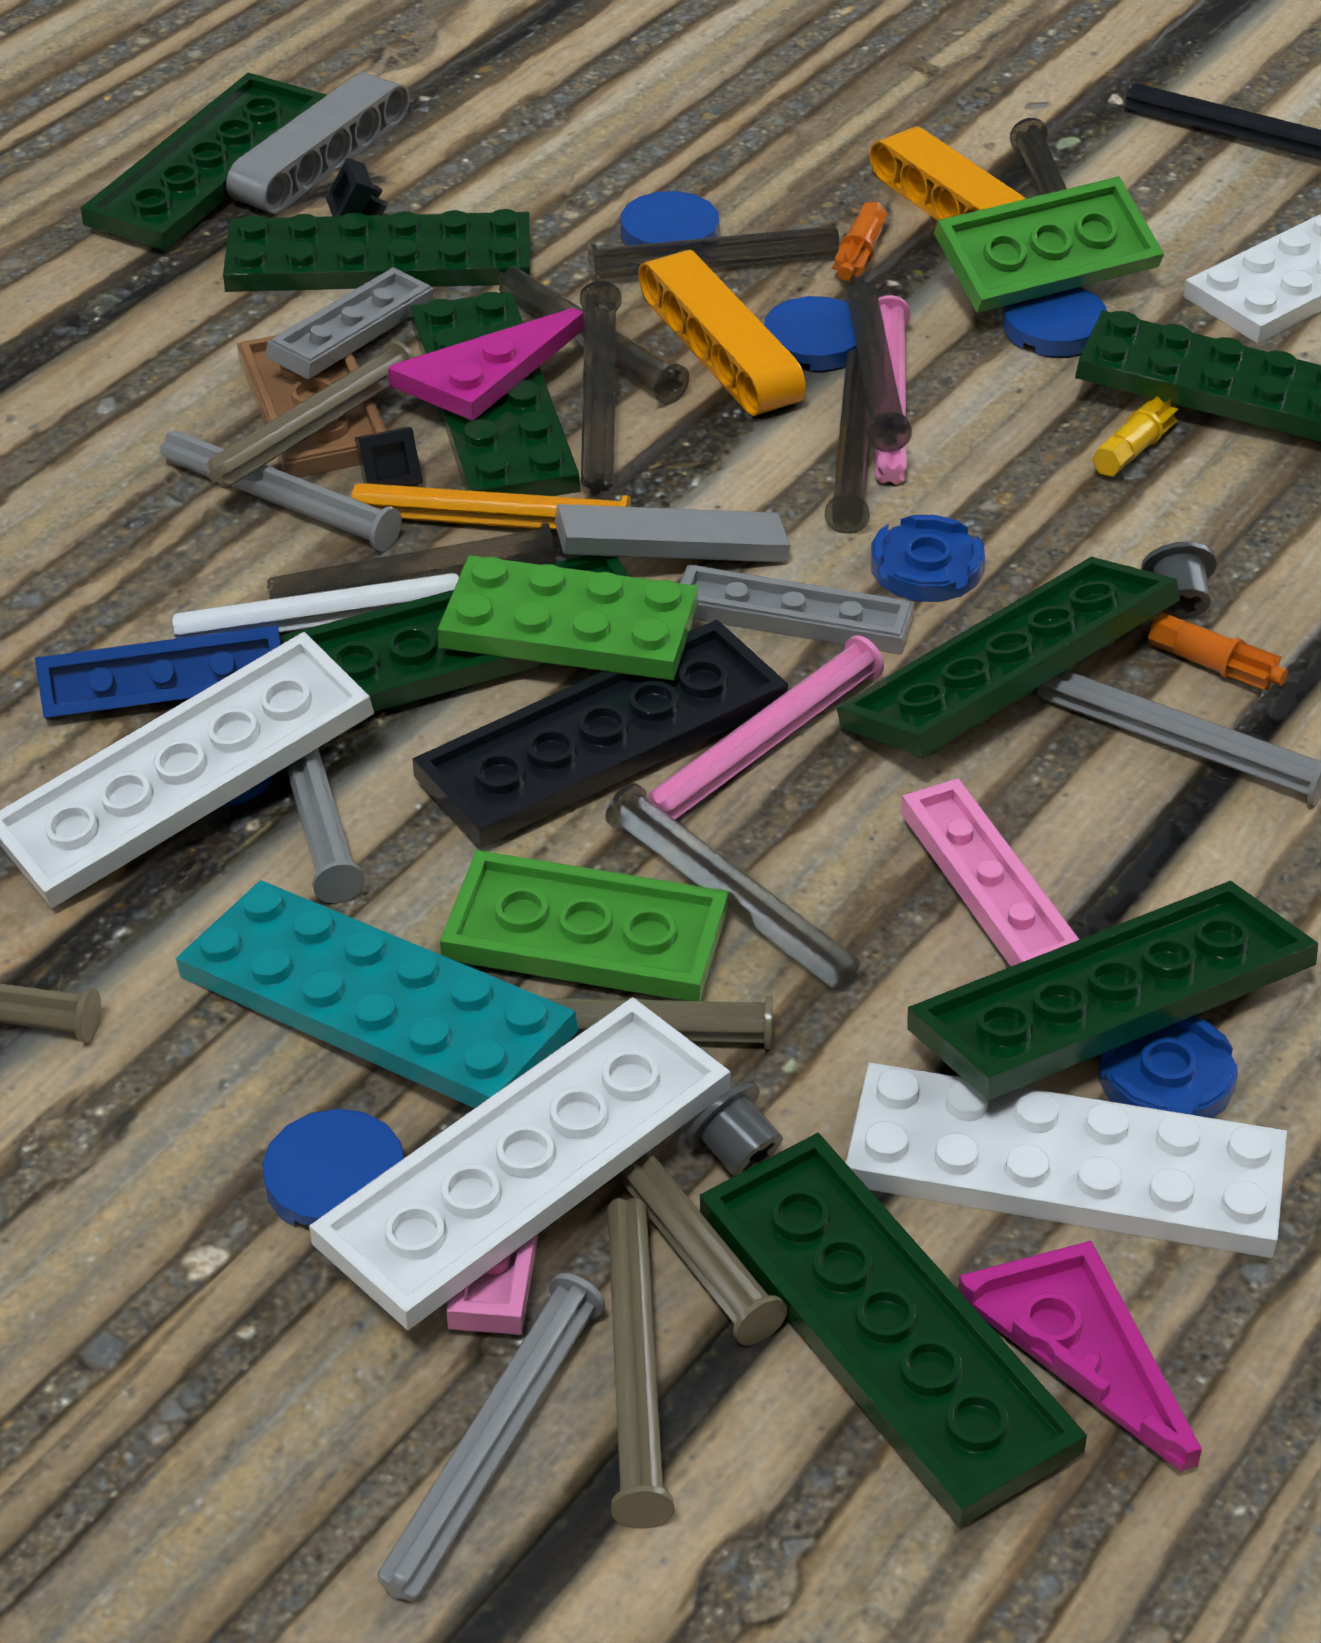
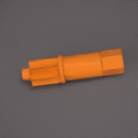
M865 202L859 215L853 221L848 234L841 240L839 250L834 258L835 262L831 268L838 270V279L848 280L849 283L853 276L860 279L867 263L870 262L874 254V246L882 232V225L888 215L880 202Z
M1163 612L1152 622L1147 637L1151 646L1220 672L1222 677L1227 679L1234 678L1268 691L1272 683L1282 686L1287 679L1288 670L1278 666L1282 658L1281 656L1246 644L1243 639L1238 637L1234 639Z

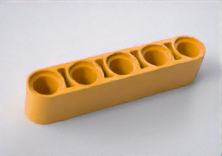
M918 126L878 140L870 147V163L876 176L887 186L937 221L1026 199Z
M689 249L640 264L638 271L639 284L647 303L748 414L757 416L804 400L806 396V381L802 368L796 358L695 252Z

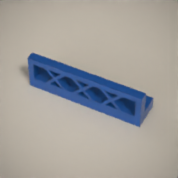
M278 625L35 657L43 717L48 718L192 698L280 646Z

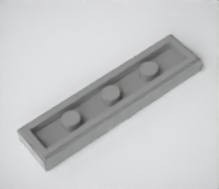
M393 267L267 341L265 357L306 379H310L411 317L410 306L426 304L431 301L434 288Z
M557 504L554 519L562 550L566 555L787 562L791 546L779 514L773 512Z
M687 565L680 582L681 584L698 586V606L694 620L712 622L718 619L724 625L845 645L846 641L852 636L860 635L869 639L879 651L902 654L913 620L914 602L721 569Z

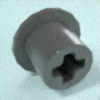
M1175 542L1151 551L1142 560L1141 570L1177 579L1180 600L1161 612L1179 619H1189L1204 613L1210 607L1211 597L1208 579L1213 575L1217 566V559L1213 550L1204 544L1195 542Z
M745 1082L735 1086L707 1107L688 1130L685 1142L691 1149H700L707 1146L734 1177L770 1158L781 1145L783 1137L754 1104L760 1093L758 1086L754 1082Z

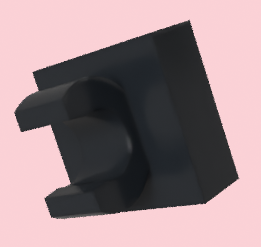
M347 157L326 196L332 216H342L347 213L383 215L388 206L387 201L379 199L383 192L382 188L372 183L365 164Z
M403 427L354 438L363 483L397 486L423 483L413 429L411 427Z

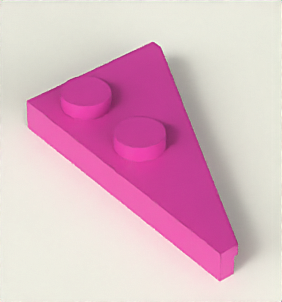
M570 308L395 363L388 368L389 385L473 421L584 330V312Z
M1092 1241L959 1275L958 1290L989 1324L1180 1472L1198 1467L1202 1448Z

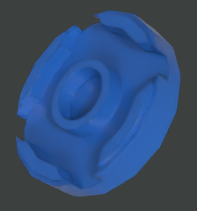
M665 191L643 195L628 203L621 213L622 241L635 253L639 254V248L650 251V258L657 259L689 249L699 256L708 250L709 242L714 241L716 243L719 238L718 210L710 201L695 194Z
M1078 287L1004 306L1003 329L1007 337L1018 347L1023 348V344L1026 343L1035 346V353L1042 356L1070 357L1082 354L1101 311H1107L1097 295Z
M806 296L789 299L773 307L764 321V326L799 363L809 364V370L823 372L842 368L857 360L863 353V346L866 344L867 321L861 311L847 302L830 297Z
M938 515L908 516L901 519L900 526L888 530V524L880 529L871 543V573L880 586L896 596L918 602H942L961 597L977 586L984 573V543L978 535L975 540L967 534L968 527L954 519Z
M1192 1016L1100 1054L1099 1083L1110 1102L1214 1118L1226 1109L1235 1091L1238 1068L1237 1063L1235 1064V1060L1232 1057L1233 1048L1226 1036L1206 1020Z
M332 1109L310 1113L286 1125L269 1143L262 1163L267 1200L283 1221L295 1227V1221L309 1226L403 1160L401 1141L386 1123L365 1112Z

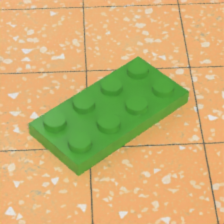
M1120 176L938 220L934 231L937 241L977 313L1157 268L1164 256L1163 250Z
M468 555L437 629L439 648L674 680L698 606V586L674 583L669 580H651L621 576L609 572L599 573L561 568L549 564L539 565L501 560L496 557Z
M476 850L440 939L441 955L460 963L684 1001H701L728 912L729 891Z

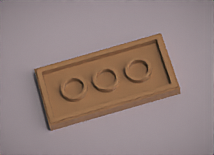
M277 335L237 343L239 361L264 424H267L358 368L356 360L351 353L310 379H306L265 357L267 341ZM371 398L278 456L283 472L295 477L358 466L360 464L354 438L387 430Z

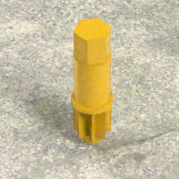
M1156 396L1153 400L1150 399L1139 410H1135L1128 417L1127 422L1111 435L1092 457L1091 460L1099 474L1114 477L1145 448L1155 444L1178 421L1173 415L1178 410L1176 404L1170 403L1171 399L1165 402Z

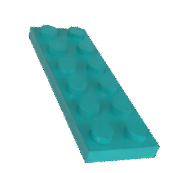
M262 880L255 884L175 958L181 978L473 1108L478 1107L563 1047L578 1032L575 1010Z

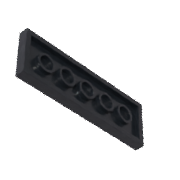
M716 619L689 632L674 680L602 671L412 758L414 777L481 848L748 721L788 692V683Z

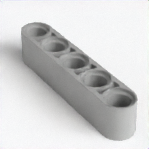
M365 72L356 74L237 159L227 176L226 189L228 195L233 200L268 213L277 214L283 211L341 168L347 157L353 159L399 125L409 107L408 89L398 83Z

